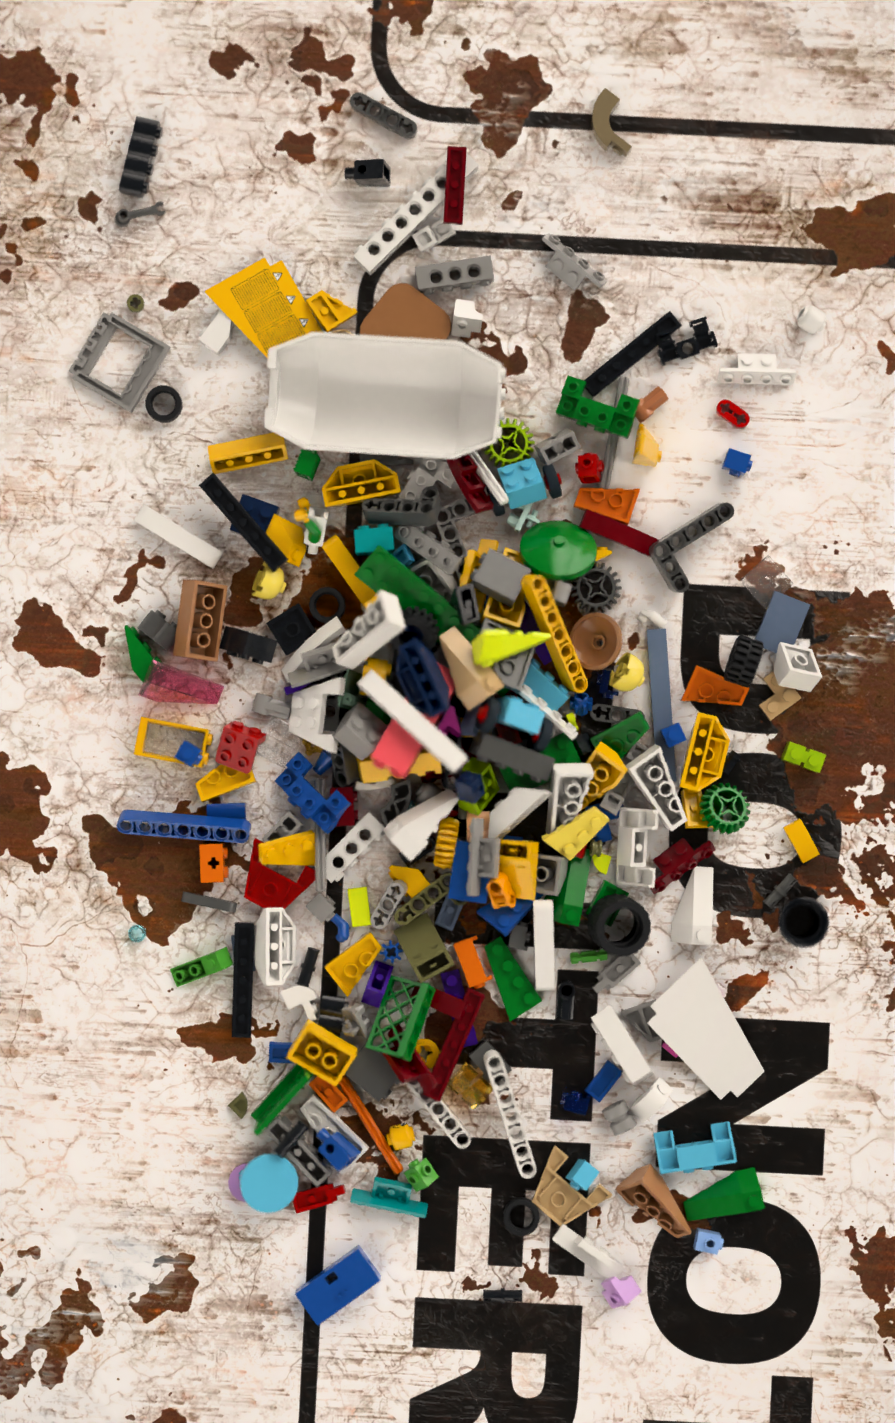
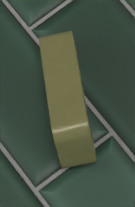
M445 872L402 905L394 914L395 922L399 925H407L443 896L448 895L449 886L444 883V877L451 876L452 872ZM430 888L438 889L439 895L431 897L429 895ZM451 899L456 905H464L467 903V901L464 900L459 901L457 899ZM414 900H422L424 903L423 908L416 909L413 904ZM407 905H409L412 912L407 915V920L404 918L400 919V912L405 913L408 911Z

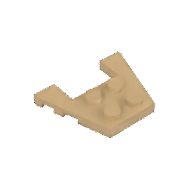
M554 1145L532 1198V1203L561 1226L581 1216L582 1213L594 1208L602 1201L609 1199L612 1193L600 1183L595 1186L587 1197H584L580 1192L572 1188L566 1180L556 1173L567 1160L568 1155Z

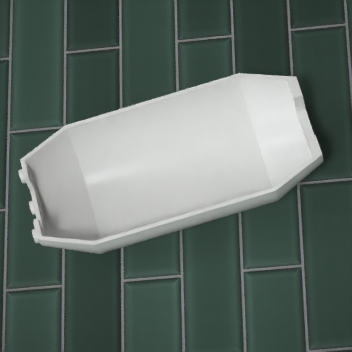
M311 332L269 348L268 408H265L264 427L304 449L455 459L496 443L497 439L502 437V427H499L500 419L504 420V408H501V401L505 400L506 388H502V380L506 378V368H502V363L462 341Z

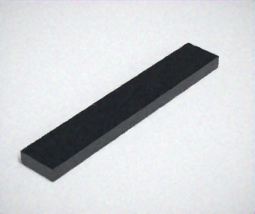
M671 311L666 313L584 380L586 381L585 389L592 398L658 346L655 338L656 333L671 328L673 329L672 333H674L682 326Z
M212 473L199 485L273 572L289 560L215 473Z
M235 922L232 1037L251 1038L255 922Z

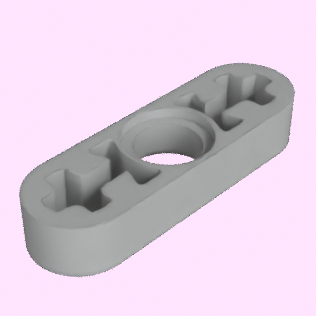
M395 880L388 886L370 918L371 925L374 928L383 929L390 922L407 892V885L404 881ZM396 886H399V887H400V888H399V891H400V892H398L395 896H393V894H394V892H395V890H396L395 887H396ZM385 900H390L393 903V909L385 907ZM382 913H385V915H384L383 918H382V922L379 923V922H378V920H379L378 917H379Z

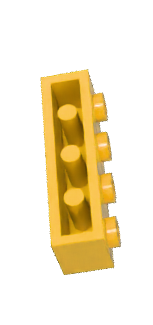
M274 432L208 446L209 461L212 472L215 474L288 459L285 438Z

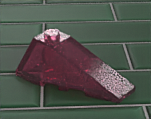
M152 659L138 695L156 702L217 704L224 686Z

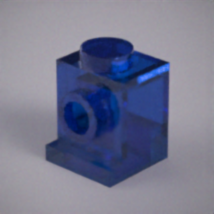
M571 1090V1093L563 1092L560 1104H563V1110L586 1116L590 1095L586 1093L585 1097H583V1093Z

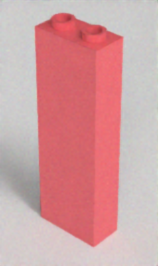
M437 663L449 688L450 703L456 693L455 684L450 676V669ZM419 712L435 727L437 726L442 715L444 714V712H442L439 715L431 718L428 715ZM392 719L373 751L371 760L377 768L382 770L385 768L390 771L392 776L398 779L400 777L406 779L424 747Z

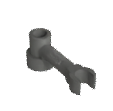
M157 202L151 207L136 211L121 209L116 213L115 223L119 227H126L133 218L146 215L162 216L166 211H158L157 207L162 206L164 202Z

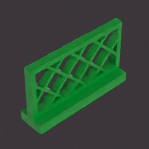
M391 975L365 1047L410 1062L436 989L428 983H419ZM395 981L401 982L403 989L394 993L393 986ZM413 987H419L418 994L411 998L408 990ZM405 992L408 1000L399 1004L397 996ZM394 999L397 1006L388 1011L386 1008L387 1002ZM411 1004L412 1011L405 1016L402 1008ZM399 1010L402 1018L393 1022L390 1015ZM387 1017L390 1025L381 1029L380 1022ZM404 1022L406 1028L398 1034L395 1026ZM393 1029L395 1036L386 1040L383 1033ZM381 1035L384 1043L379 1046H373L374 1039ZM398 1040L399 1047L397 1052L391 1051L389 1044Z
M295 1064L256 1107L251 1116L256 1120L254 1133L257 1136L314 1075L313 1073Z

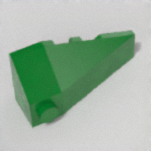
M586 849L582 859L575 856L571 861L568 860L567 876L559 895L546 894L544 900H553V921L579 927L592 858L589 855V849Z

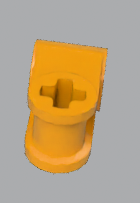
M498 871V878H491L486 886L494 909L506 906L514 908L516 896L512 890L509 877L506 873Z

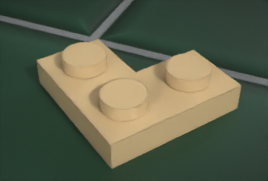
M774 671L763 678L773 692V695L762 702L759 707L771 721L800 700L801 697L795 689L779 686Z

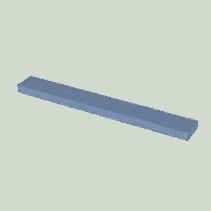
M666 628L646 630L654 744L661 747L664 760L669 769L668 771L674 782L677 781L674 746L667 748L659 731L673 725Z

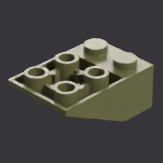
M428 913L394 930L420 983L455 965Z

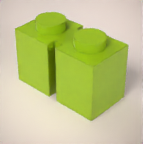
M789 741L786 743L781 760L815 773H820L826 754L812 749L806 750V747Z

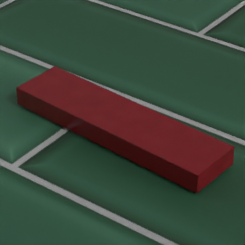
M447 146L443 224L463 225L467 147Z

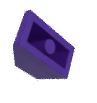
M375 961L361 1000L362 1003L379 1008L394 966Z

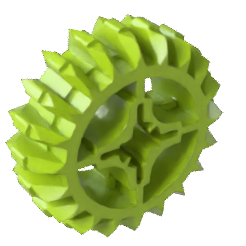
M506 418V424L503 425L500 419L499 427H502V431L511 429L514 432L510 436L502 435L501 439H497L502 445L499 455L495 452L493 444L484 447L489 448L484 452L485 455L491 454L488 460L496 459L494 462L495 467L499 462L502 463L501 467H504L505 464L510 465L523 461L524 457L526 459L531 458L527 452H534V449L529 446L534 445L535 441L528 440L533 437V434H526L530 428L526 427L523 430V422L517 426V419L513 420V424H509L510 420ZM519 434L524 439V450H522L520 446L516 444V439ZM513 438L512 445L514 447L509 446L505 450L506 444L504 442H509ZM509 452L519 454L518 457L513 459L504 458Z

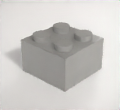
M358 702L346 712L333 737L362 761L375 750L388 726L368 708Z

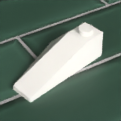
M446 789L397 816L388 823L383 831L408 860L412 861L428 844L426 840L432 832L436 833L438 830L437 824L440 820L446 818L459 800L458 796L453 790Z

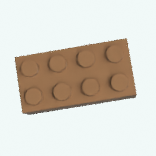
M183 580L173 656L218 662L228 586L199 580Z

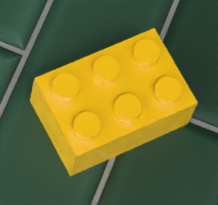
M307 1019L288 1049L286 1058L337 1087L355 1059L357 1047Z

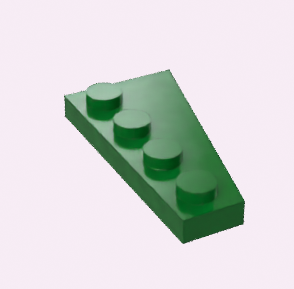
M501 936L485 945L484 948L509 1021L511 1022L542 1000Z

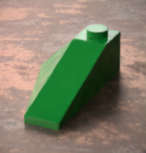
M755 1167L734 1171L726 1178L717 1181L714 1185L683 1201L687 1221L765 1209Z

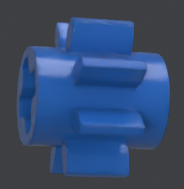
M585 692L575 693L574 697H570L569 709L574 710L576 715H586L588 711H592L593 698H589Z
M389 940V945L382 944L385 950L381 951L380 954L385 955L384 962L390 959L391 963L394 964L395 958L401 960L398 954L403 952V949H398L399 942L392 944V940ZM394 947L396 955L388 956L387 948L392 949Z

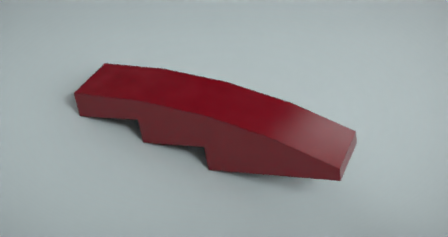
M469 454L455 459H446L459 488L475 513L478 514L492 510L494 503L485 493L486 485L476 473L478 466Z
M588 509L585 510L579 525L580 528L648 557H651L649 554L650 546L659 540Z

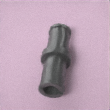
M788 873L778 886H774L775 889L763 902L773 909L783 896H787L786 893L798 880Z

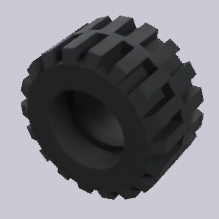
M415 606L414 609L407 607L406 610H401L405 626H417L423 633V640H420V642L431 651L439 637L438 632L440 629L439 626H436L438 623L437 619L433 620L432 617L434 615L431 612L427 614V609L419 610L418 606ZM403 629L388 642L393 644L391 648L393 650L396 649L398 651L396 654L399 655V647L411 641V639L407 637Z
M744 635L737 637L725 668L724 678L726 681L746 688L752 683L762 657L763 642Z

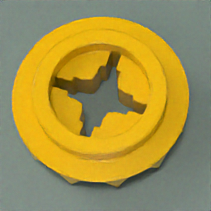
M419 1039L415 1047L418 1053H421L422 1046L426 1051H432V1053L427 1055V1062H425L428 1069H430L436 1062L439 1048L430 1039Z

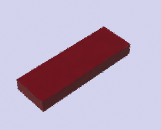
M414 987L411 998L418 994L419 987ZM436 989L430 1007L458 1020H462L469 1003Z

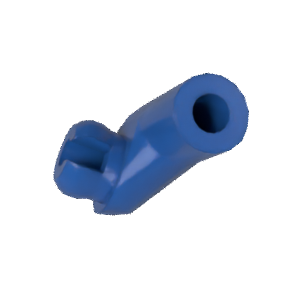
M336 913L331 921L338 927L337 941L343 943L350 936L349 924Z

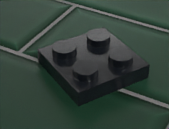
M299 603L266 623L286 656L299 649L316 632Z

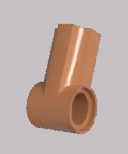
M658 386L646 397L640 398L635 417L642 423L654 413L653 411L669 400L664 390Z

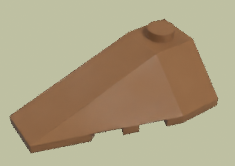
M651 1164L637 1168L616 1187L615 1190L628 1204L638 1206L643 1210L642 1214L655 1218L658 1221V1225L674 1237L679 1238L691 1234L692 1231L663 1177Z

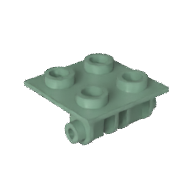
M347 669L343 678H346L344 696L338 695V707L350 710L358 702L366 706L367 700L358 696L360 688L357 683L362 679V674Z

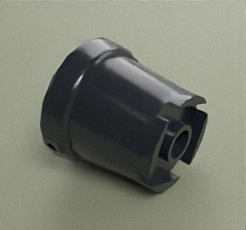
M800 897L792 899L784 905L779 913L778 925L780 933L787 942L795 947L807 948L815 946L824 939L829 928V918L827 911L821 903L813 898Z

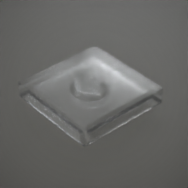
M769 555L739 580L764 609L768 607L774 591L783 594L794 584Z

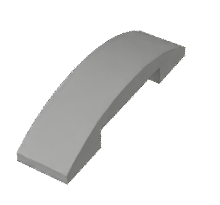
M636 742L623 760L624 765H627L649 748ZM626 772L616 787L605 793L599 807L615 816L634 782L628 772Z

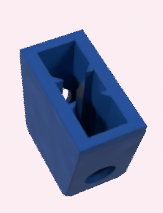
M323 1128L316 1135L323 1143L319 1147V1151L338 1172L348 1167L361 1153L339 1132L331 1135Z

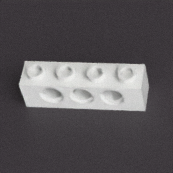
M370 811L326 855V878L331 883L334 880L338 882L345 875L343 871L347 867L351 869L359 861L356 857L360 853L365 855L372 848L370 843L374 839L378 841L385 834L383 831L385 826ZM361 830H369L371 833L370 839H361ZM349 843L356 844V853L350 854L347 852L346 847ZM335 857L343 859L344 864L342 867L337 868L334 866L333 860Z

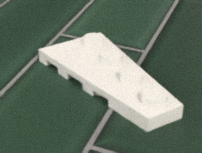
M315 1093L300 1107L312 1129L317 1134L323 1128L331 1135L339 1132L361 1152L348 1167L339 1171L341 1175L369 1149V1146L333 1113Z

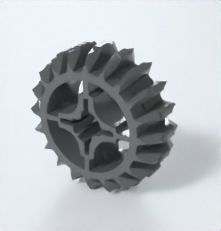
M595 562L594 568H591L583 576L578 577V580L571 579V582L576 584L571 589L576 590V592L571 594V597H578L574 601L575 604L580 601L582 602L579 607L580 609H583L585 605L588 606L586 609L587 613L590 612L591 608H594V613L598 612V608L604 613V606L610 610L612 606L609 602L616 604L617 601L613 597L619 598L621 594L616 593V590L622 589L621 586H616L621 580H614L613 577L617 575V572L611 575L609 573L612 570L611 566L607 571L604 570L605 563H602L601 568H598V562ZM590 573L602 574L596 581L585 577ZM606 578H608L611 584V594H608L603 588ZM602 580V582L599 584V590L601 592L596 591V593H593L590 596V593L593 589L591 584H598L599 581ZM581 581L585 583V585L589 589V592L585 598L582 596L580 591ZM595 595L606 599V601L597 604L589 602Z

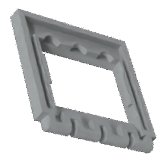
M111 312L110 315L103 313L97 323L102 329L100 330L96 327L93 329L87 339L92 345L84 344L77 356L82 359V362L80 363L75 360L69 372L74 374L72 378L132 413L171 347ZM117 328L123 330L124 333L139 342L150 346L121 395L101 381L94 380L89 376Z

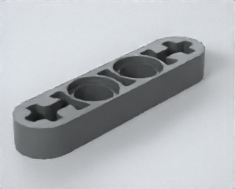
M358 92L351 96L350 105L354 111L406 139H412L416 136L417 125L413 120L363 93ZM359 98H362L363 104L367 105L368 102H370V104L367 106V110L364 111L365 106L361 104L355 106L356 104L354 100H359ZM377 106L380 108L381 112L378 116L371 115L370 109ZM391 115L398 119L394 125H389L386 121ZM401 120H403V126L409 127L411 125L413 132L405 133V128L400 126Z

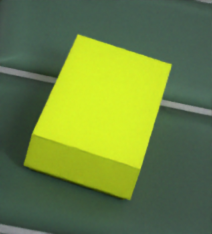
M367 886L347 889L352 927L371 925Z

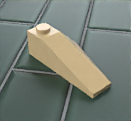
M455 626L438 637L444 657L448 662L450 676L455 684L456 694L467 711L504 687L490 666L474 665L472 645Z

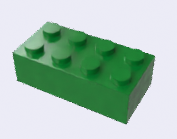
M565 733L551 738L546 749L540 753L556 759L554 763H582L571 738ZM506 766V769L499 768L509 791L516 787L534 789L550 782L551 778L550 773L548 781L541 780V783L531 780V775L524 773L521 776L513 773V769Z

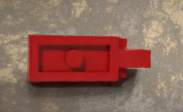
M327 1183L296 1192L292 1200L295 1212L300 1213L332 1204L338 1200V1195L345 1194L344 1184L334 1187L333 1183Z

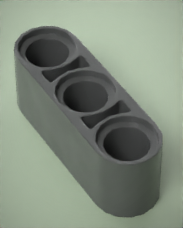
M338 741L337 753H331L334 778L340 787H346L360 779L356 756Z

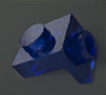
M602 670V674L598 673L596 685H599L598 693L602 694L603 698L613 699L614 696H618L619 692L608 690L611 671Z

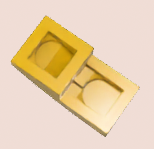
M800 818L783 827L802 863L820 855Z

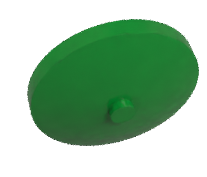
M547 521L534 525L524 533L520 542L519 552L523 564L530 568L534 574L550 580L564 581L583 576L593 567L597 556V545L590 533L576 524L565 521Z

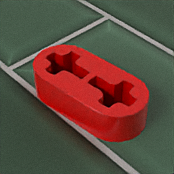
M721 400L716 406L717 414L734 427L742 429L748 425L750 421L748 413L730 400ZM727 404L729 406L728 410L731 411L732 414H730L727 411L725 413H722V408L720 407V405L725 406ZM735 414L738 417L743 415V420L745 421V423L741 422L740 424H738V419L733 415Z

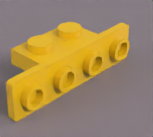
M481 539L478 551L468 550L467 556L464 559L463 574L460 576V586L472 583L473 580L470 577L474 569H479L481 566L478 562L483 552L487 554L490 548L497 551L499 544L497 540ZM474 589L479 613H482L486 594Z

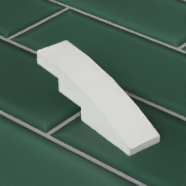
M337 616L309 637L282 668L288 683H290L288 673L305 668L301 653L332 644V640L346 632Z

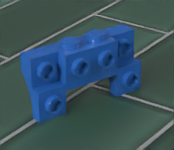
M298 752L286 764L287 768L275 782L289 796L287 800L294 807L298 805L302 809L300 813L307 820L311 818L325 833L329 834L336 827L340 817L351 803L338 790L326 800L304 778L313 765Z

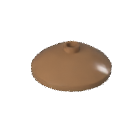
M590 613L583 616L575 623L570 633L572 645L581 666L585 669H604L611 665L620 653L622 647L620 627L613 618L606 614Z

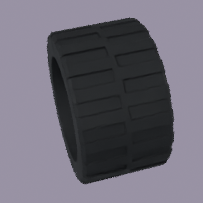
M606 895L592 906L588 914L587 926L589 935L592 937L591 939L611 955L622 957L635 954L645 946L649 939L651 920L649 919L648 912L645 911L642 905L626 895ZM629 909L634 918L632 930L622 940L609 941L604 933L607 918L616 910Z

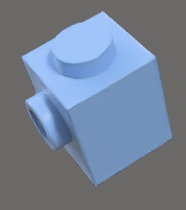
M697 1228L693 1247L697 1251L718 1255V1251L722 1250L724 1239L721 1238L720 1232Z

